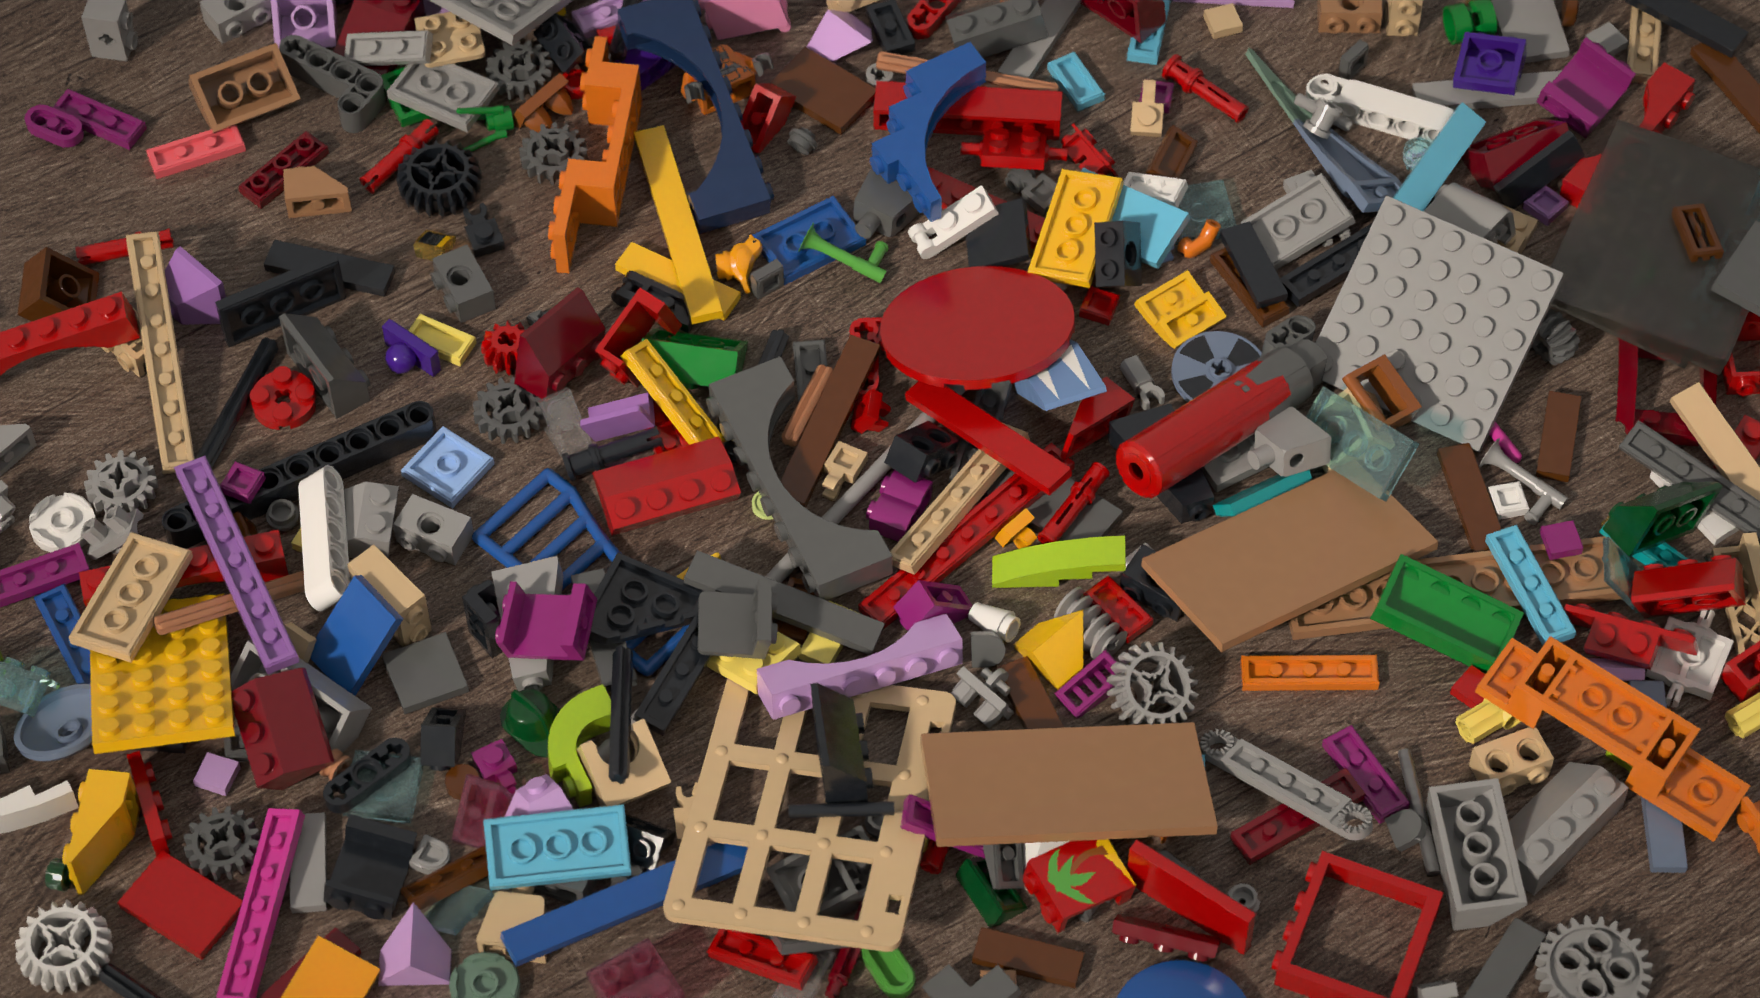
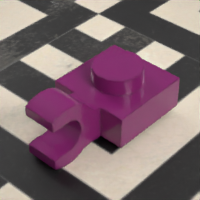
M503 739L471 752L472 760L486 786L497 782L506 800L513 797L517 790L515 787L517 783L512 774L518 772Z

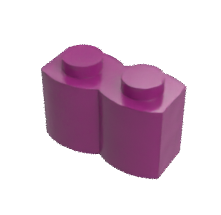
M896 470L893 471L891 476L886 475L880 487V497L877 501H871L866 512V519L869 520V530H878L880 535L899 542L927 508L932 497L933 481L923 479L915 483Z

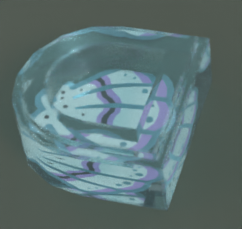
M1412 138L1405 143L1402 155L1407 171L1413 170L1430 146V141L1424 138Z

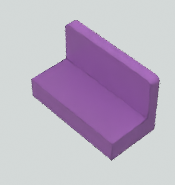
M647 392L589 407V418L580 420V427L595 442L652 428L655 426L653 398Z

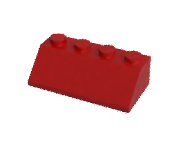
M719 436L592 472L611 536L738 500L741 494L732 462Z

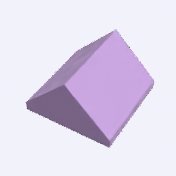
M271 0L274 43H277L278 48L281 40L289 35L304 37L322 47L336 46L337 10L335 0Z

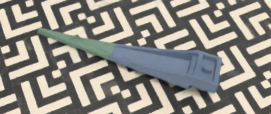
M1248 48L1245 55L1342 195L1354 201V204L1362 213L1379 211L1385 196L1393 198L1401 187L1402 183L1399 179L1357 150L1332 128L1329 129L1331 134L1328 139L1319 137L1307 130L1303 125L1307 119L1310 120L1313 114L1294 104L1296 95L1251 48Z

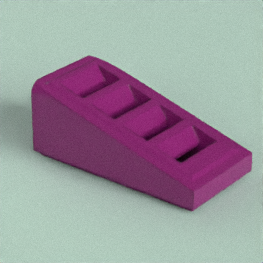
M1104 650L1054 693L1076 719H1079L1110 697L1107 695V691L1115 688L1114 685L1107 682V678L1101 673V671L1107 669L1111 675H1115L1110 668L1117 661L1107 650ZM1094 676L1103 684L1099 689L1090 680ZM1085 684L1093 694L1088 697L1079 687ZM1073 691L1083 701L1079 706L1068 696Z

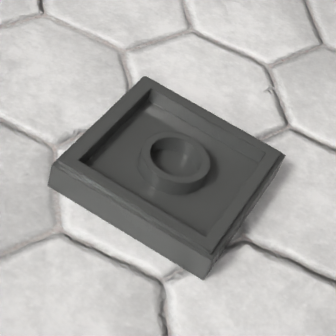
M446 632L381 654L404 714L469 692L467 682Z

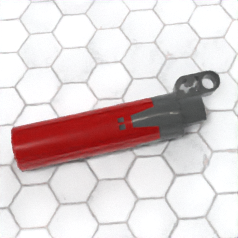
M1295 315L1272 328L1266 333L1260 358L1121 443L1116 451V465L1124 483L1139 496L1152 499L1255 434L1257 427L1291 406L1296 408L1307 401L1313 393V388L1321 384L1327 362V356L1324 351L1312 341L1316 328L1312 319L1302 315Z

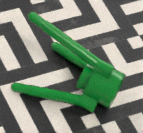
M509 105L468 107L456 110L458 114H481L477 120H485L487 130H494L495 132L465 147L464 150L470 149L473 152L497 139L507 138V130L514 129L512 112Z

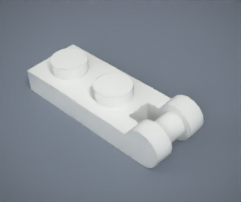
M981 185L942 210L941 218L933 222L927 220L924 223L915 224L908 230V234L912 242L918 244L917 251L921 258L929 259L999 213L987 191ZM934 233L937 234V236L932 240L928 238Z

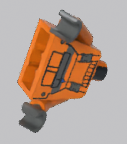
M724 44L712 49V51L717 50L722 62V69L720 71L722 76H727L731 83L732 95L730 96L733 103L750 97L756 83L755 74L760 77L764 75V70L775 68L769 53H761L751 58L742 53L734 52L728 45ZM685 72L683 74L681 94L687 99V104L697 100L703 115L716 111L711 99L704 91L702 83L697 82Z

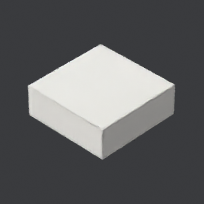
M1520 481L1488 487L1487 491L1498 520L1523 516L1529 512V506Z

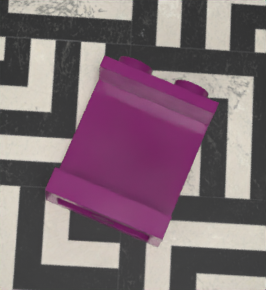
M1585 38L1576 55L1554 81H1548L1542 88L1536 102L1562 122H1567L1570 128L1586 139L1628 90L1636 73L1631 70L1627 63L1616 60L1608 54L1601 44Z
M510 581L508 594H505L502 602L503 616L501 624L496 628V643L508 658L584 661L597 598L587 584L573 583L571 595L526 594L517 582Z

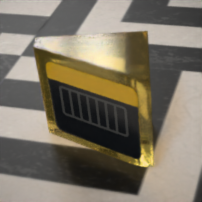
M425 230L414 243L415 256L432 261V258L451 251L456 237Z

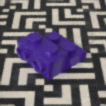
M1465 32L1453 78V88L1515 95L1527 55L1526 39Z

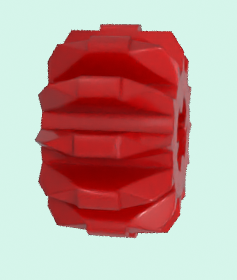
M507 320L505 326L501 327L495 323L493 331H485L481 352L484 355V362L487 367L493 366L496 374L506 370L510 377L512 370L516 369L520 334L525 331L521 322L512 326L509 320Z

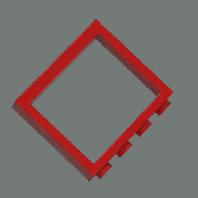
M1322 851L1318 863L1311 861L1305 877V881L1310 883L1307 891L1300 890L1294 906V911L1298 912L1295 922L1289 920L1282 938V940L1287 941L1284 951L1277 950L1273 959L1271 969L1276 970L1274 985L1310 998H1387L1292 964L1324 878L1327 876L1422 909L1390 998H1407L1438 915L1444 892Z

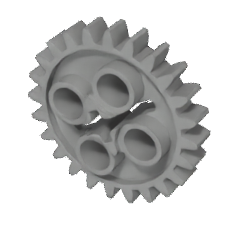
M1585 915L1582 925H1579L1574 918H1571L1568 928L1559 923L1556 934L1550 931L1547 933L1546 943L1541 942L1538 951L1540 955H1537L1535 965L1539 967L1536 970L1535 979L1542 980L1538 990L1539 992H1549L1547 998H1647L1650 991L1648 987L1651 986L1653 977L1648 974H1650L1653 965L1652 963L1644 962L1649 954L1648 950H1637L1641 939L1637 938L1631 941L1628 939L1631 929L1627 928L1620 933L1616 931L1617 921H1614L1607 927L1604 926V918L1602 916L1599 917L1597 924H1592L1589 916ZM1589 946H1598L1603 949V952L1593 951ZM1569 963L1576 969H1566L1561 964ZM1612 973H1620L1626 979L1615 978ZM1591 990L1594 991L1598 996L1590 997L1586 995L1583 991Z

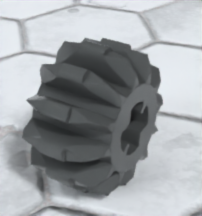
M1549 308L1531 347L1534 348L1535 354H1539L1542 357L1543 361H1549L1550 364L1557 365L1565 360H1569L1579 349L1578 343L1580 339L1575 334L1576 329L1570 325L1569 320L1563 318L1560 312L1556 313Z

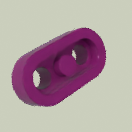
M48 105L33 106L25 114L24 119L29 133L60 147L76 146L84 137L83 127L78 118Z

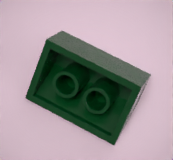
M1680 482L1669 487L1666 485L1662 486L1656 492L1648 495L1643 493L1629 502L1624 503L1622 501L1617 503L1609 511L1608 515L1610 518L1603 527V530L1630 557L1694 532L1723 486L1719 482Z

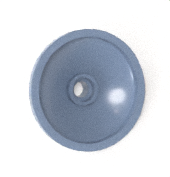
M75 684L60 688L42 697L28 708L14 730L15 745L24 757L35 761H57L71 757L92 744L91 684Z

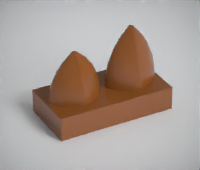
M561 73L555 76L516 110L513 116L514 125L519 130L525 125L537 133L541 131L540 125L542 124L547 129H550L553 121L545 107L559 114L572 115V100L565 89L569 81Z

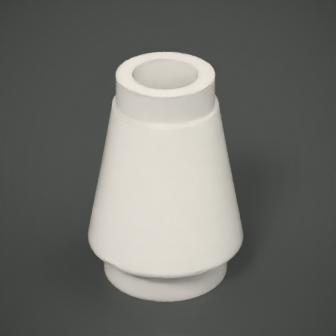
M976 602L971 607L968 619L982 630L999 634L1005 642H1011L1016 637L1021 624L1020 618L1016 617L1013 611Z

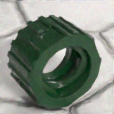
M54 858L47 866L45 884L49 889L65 892L72 883L69 879V870L67 865L63 864V859Z

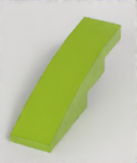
M1125 535L1056 541L992 556V588L1059 587V580L1093 579L1092 572L1126 571Z

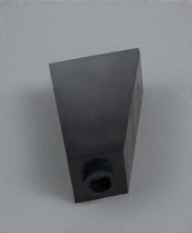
M1171 403L1109 421L1108 441L1110 445L1117 451L1121 443L1173 412L1174 409ZM1201 468L1157 495L1160 501L1181 524L1189 521H1201L1207 516L1212 515L1214 495Z

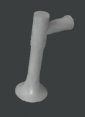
M1498 438L1483 457L1479 467L1484 464L1497 466L1540 496L1530 511L1524 515L1525 520L1532 525H1536L1539 518L1551 504L1561 510L1568 501V497L1507 457L1501 450L1500 438Z

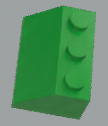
M653 328L642 338V341L645 339L649 340L686 389H697L698 385L709 387L710 383L741 372L748 348V341L677 332L674 335L667 330Z

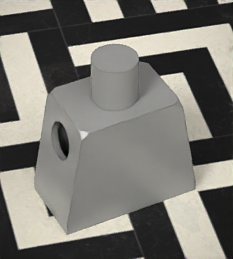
M1291 406L1257 427L1255 431V449L1248 452V462L1255 470L1268 465L1283 477L1330 463L1331 436Z

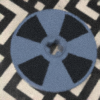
M1210 331L1197 334L1186 340L1176 351L1171 368L1172 381L1180 396L1189 402L1260 358L1262 353L1252 342L1234 333ZM1220 369L1225 371V373L1223 372L1221 373V375L1215 374V372L1217 373Z

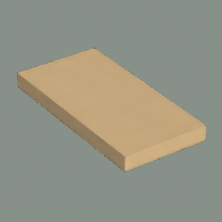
M131 532L70 633V643L132 663L154 625V617L160 615L193 558L192 551Z

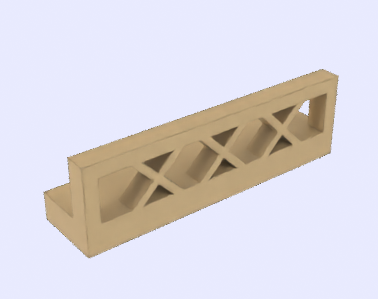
M1756 532L1743 533L1739 546L1712 548L1711 552L1712 557L1718 555L1739 557L1740 564L1742 565L1744 588L1748 591V596L1745 598L1746 605L1736 606V610L1734 607L1725 608L1737 655L1745 651L1744 646L1749 640L1754 643L1760 641V545ZM1742 611L1755 618L1756 624L1751 630L1738 622L1737 617Z

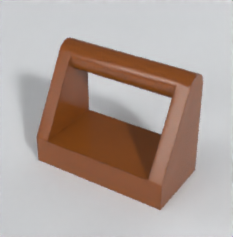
M1385 354L1342 378L1379 433L1410 422L1422 408ZM1369 380L1393 416L1385 419L1359 381Z

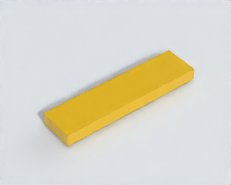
M634 242L629 244L615 263L616 271L624 275L628 271H634L682 293L672 260ZM713 279L723 310V318L719 319L725 321L740 301L741 292Z
M648 339L626 350L621 355L626 365L689 445L718 436L723 444L726 442L721 432Z

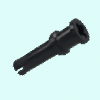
M654 426V428L599 447L597 444L592 443L588 445L587 449L574 454L563 453V462L571 482L575 481L579 475L605 469L606 464L664 446L661 437L651 441L647 440L660 434L658 427Z

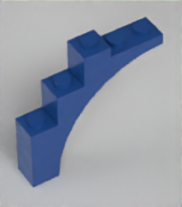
M971 42L906 70V85L903 88L907 99L889 106L887 128L890 135L872 143L870 164L873 171L877 175L881 174L887 184L897 180L900 188L903 191H908L912 196L917 211L919 213L923 212L930 222L942 217V197L931 180L925 161L928 141L936 124L946 111L966 93L986 83V61Z

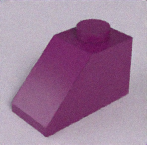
M918 580L894 605V609L900 617L901 625L909 631L915 622L947 614L953 624L968 617L973 605L961 586Z

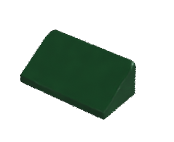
M979 856L968 858L956 872V878L990 928L996 927L1027 910L1028 907L1016 889H993L986 859Z

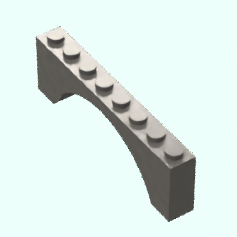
M781 356L710 383V398L706 399L708 409L713 417L718 416L721 421L720 430L726 441L731 440L733 443V453L738 465L746 467L748 471L746 475L751 489L759 491L762 497L760 502L767 517L772 515L775 521L774 529L777 537L781 542L786 541L789 547L788 555L795 568L800 567L802 570V581L809 594L813 592L816 597L827 601L893 574L892 554L878 530L849 528L837 525L813 514L796 501L779 480L769 454L770 443L775 426L781 415L795 400L794 379Z

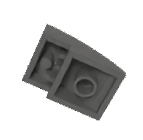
M862 825L839 836L870 841ZM794 853L766 868L787 911L796 912L810 855ZM832 859L818 915L836 918L858 909L860 902L864 900L872 864Z

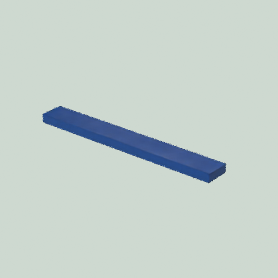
M722 843L708 846L695 892L740 874L748 847ZM676 860L502 931L500 938L516 967L663 906Z

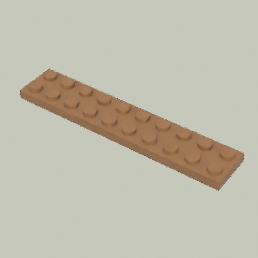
M1605 536L1580 539L1583 545L1582 554L1549 560L1544 544L1529 546L1562 607L1565 604H1588L1624 598L1625 589L1611 541ZM1490 550L1416 559V561L1523 612L1521 605ZM1391 572L1288 620L1292 640L1387 629L1388 627L1371 620L1370 617Z

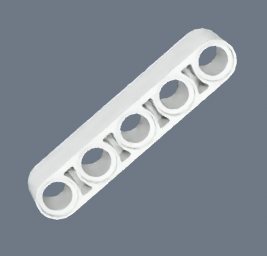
M329 465L322 467L301 480L298 486L305 594L310 605L317 611H324L336 604L350 583L347 565L349 563L344 486L340 474Z

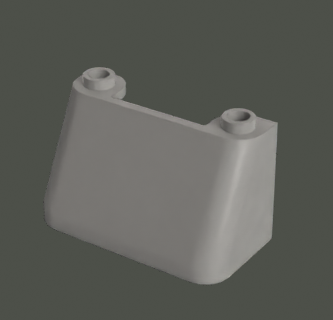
M1455 182L1449 185L1444 184L1437 191L1435 200L1423 211L1498 244L1497 240L1506 245L1516 234L1514 216L1509 209Z

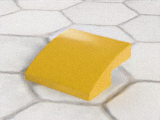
M1188 270L1137 299L1134 304L1147 323L1173 349L1181 346L1189 338L1201 334L1220 323L1227 317L1209 291L1204 293Z

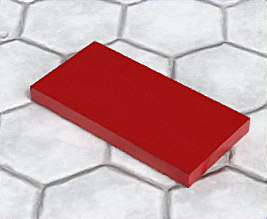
M1136 840L1129 849L1127 871L1136 884L1135 888L1212 936L1221 938L1223 943L1245 955L1251 947L1256 917L1255 912L1141 841Z

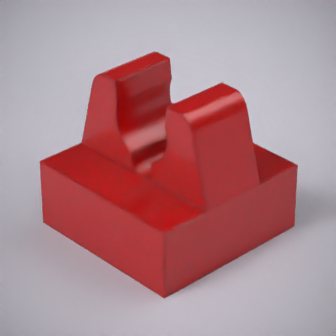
M871 388L856 401L851 424L852 430L861 434L866 430L881 432L888 426V422L879 417H885L891 411L890 406L882 401L883 393Z

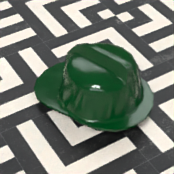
M515 689L511 693V699L502 707L500 714L501 725L527 751L535 756L547 758L550 728L560 709L544 693L536 689L521 691Z

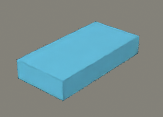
M1075 52L1048 62L1047 70L1077 112L1104 101L1105 93Z

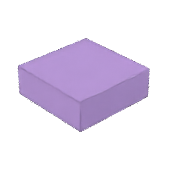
M207 752L193 780L195 787L227 796L240 770V764L238 761Z

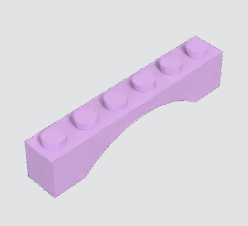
M939 615L915 622L910 630L897 642L880 652L861 659L827 664L785 660L758 668V695L773 720L813 708L811 683H819L842 695L852 697L962 664L963 639L948 615Z

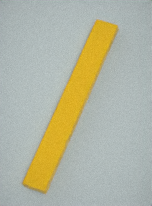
M663 125L634 132L636 146L691 323L693 325L723 318V310L665 127Z

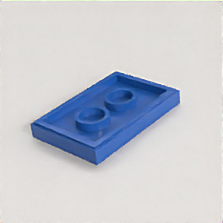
M831 196L753 234L754 238L762 243L761 254L767 262L770 263L778 259L783 265L784 285L836 260L813 249H803L798 252L813 222L814 229L821 238L849 253L866 245V238L858 235L855 230L856 224L835 196Z
M354 575L318 633L310 659L329 679L356 696L404 618L363 575Z

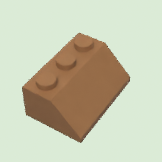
M277 43L189 75V87L201 114L213 134L301 100Z

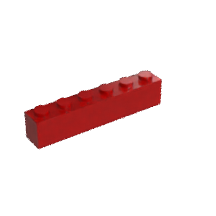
M876 81L873 109L874 129L888 130L889 106L907 99L903 88L906 82ZM988 86L977 87L966 93L946 111L936 124L933 133L984 136L985 130L1005 128L1009 132L1036 130L1040 134H1047L1048 140H1059L1062 91L993 88Z

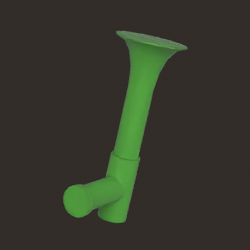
M814 222L798 251L800 252L803 249L820 251L878 283L882 282L887 272L878 267L885 253L889 250L885 242H876L875 248L867 261L821 238L814 229Z

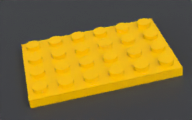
M224 594L170 599L160 615ZM227 615L164 635H159L153 625L132 663L90 650L92 746L94 754L235 736Z

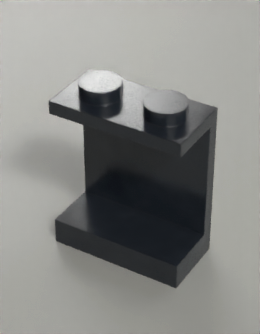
M350 814L345 828V840L331 879H326L324 885L323 902L329 903L332 907L339 910L351 909L362 912L372 919L383 918L392 920L400 896L399 890L403 888L410 867L409 861L416 850L417 832Z

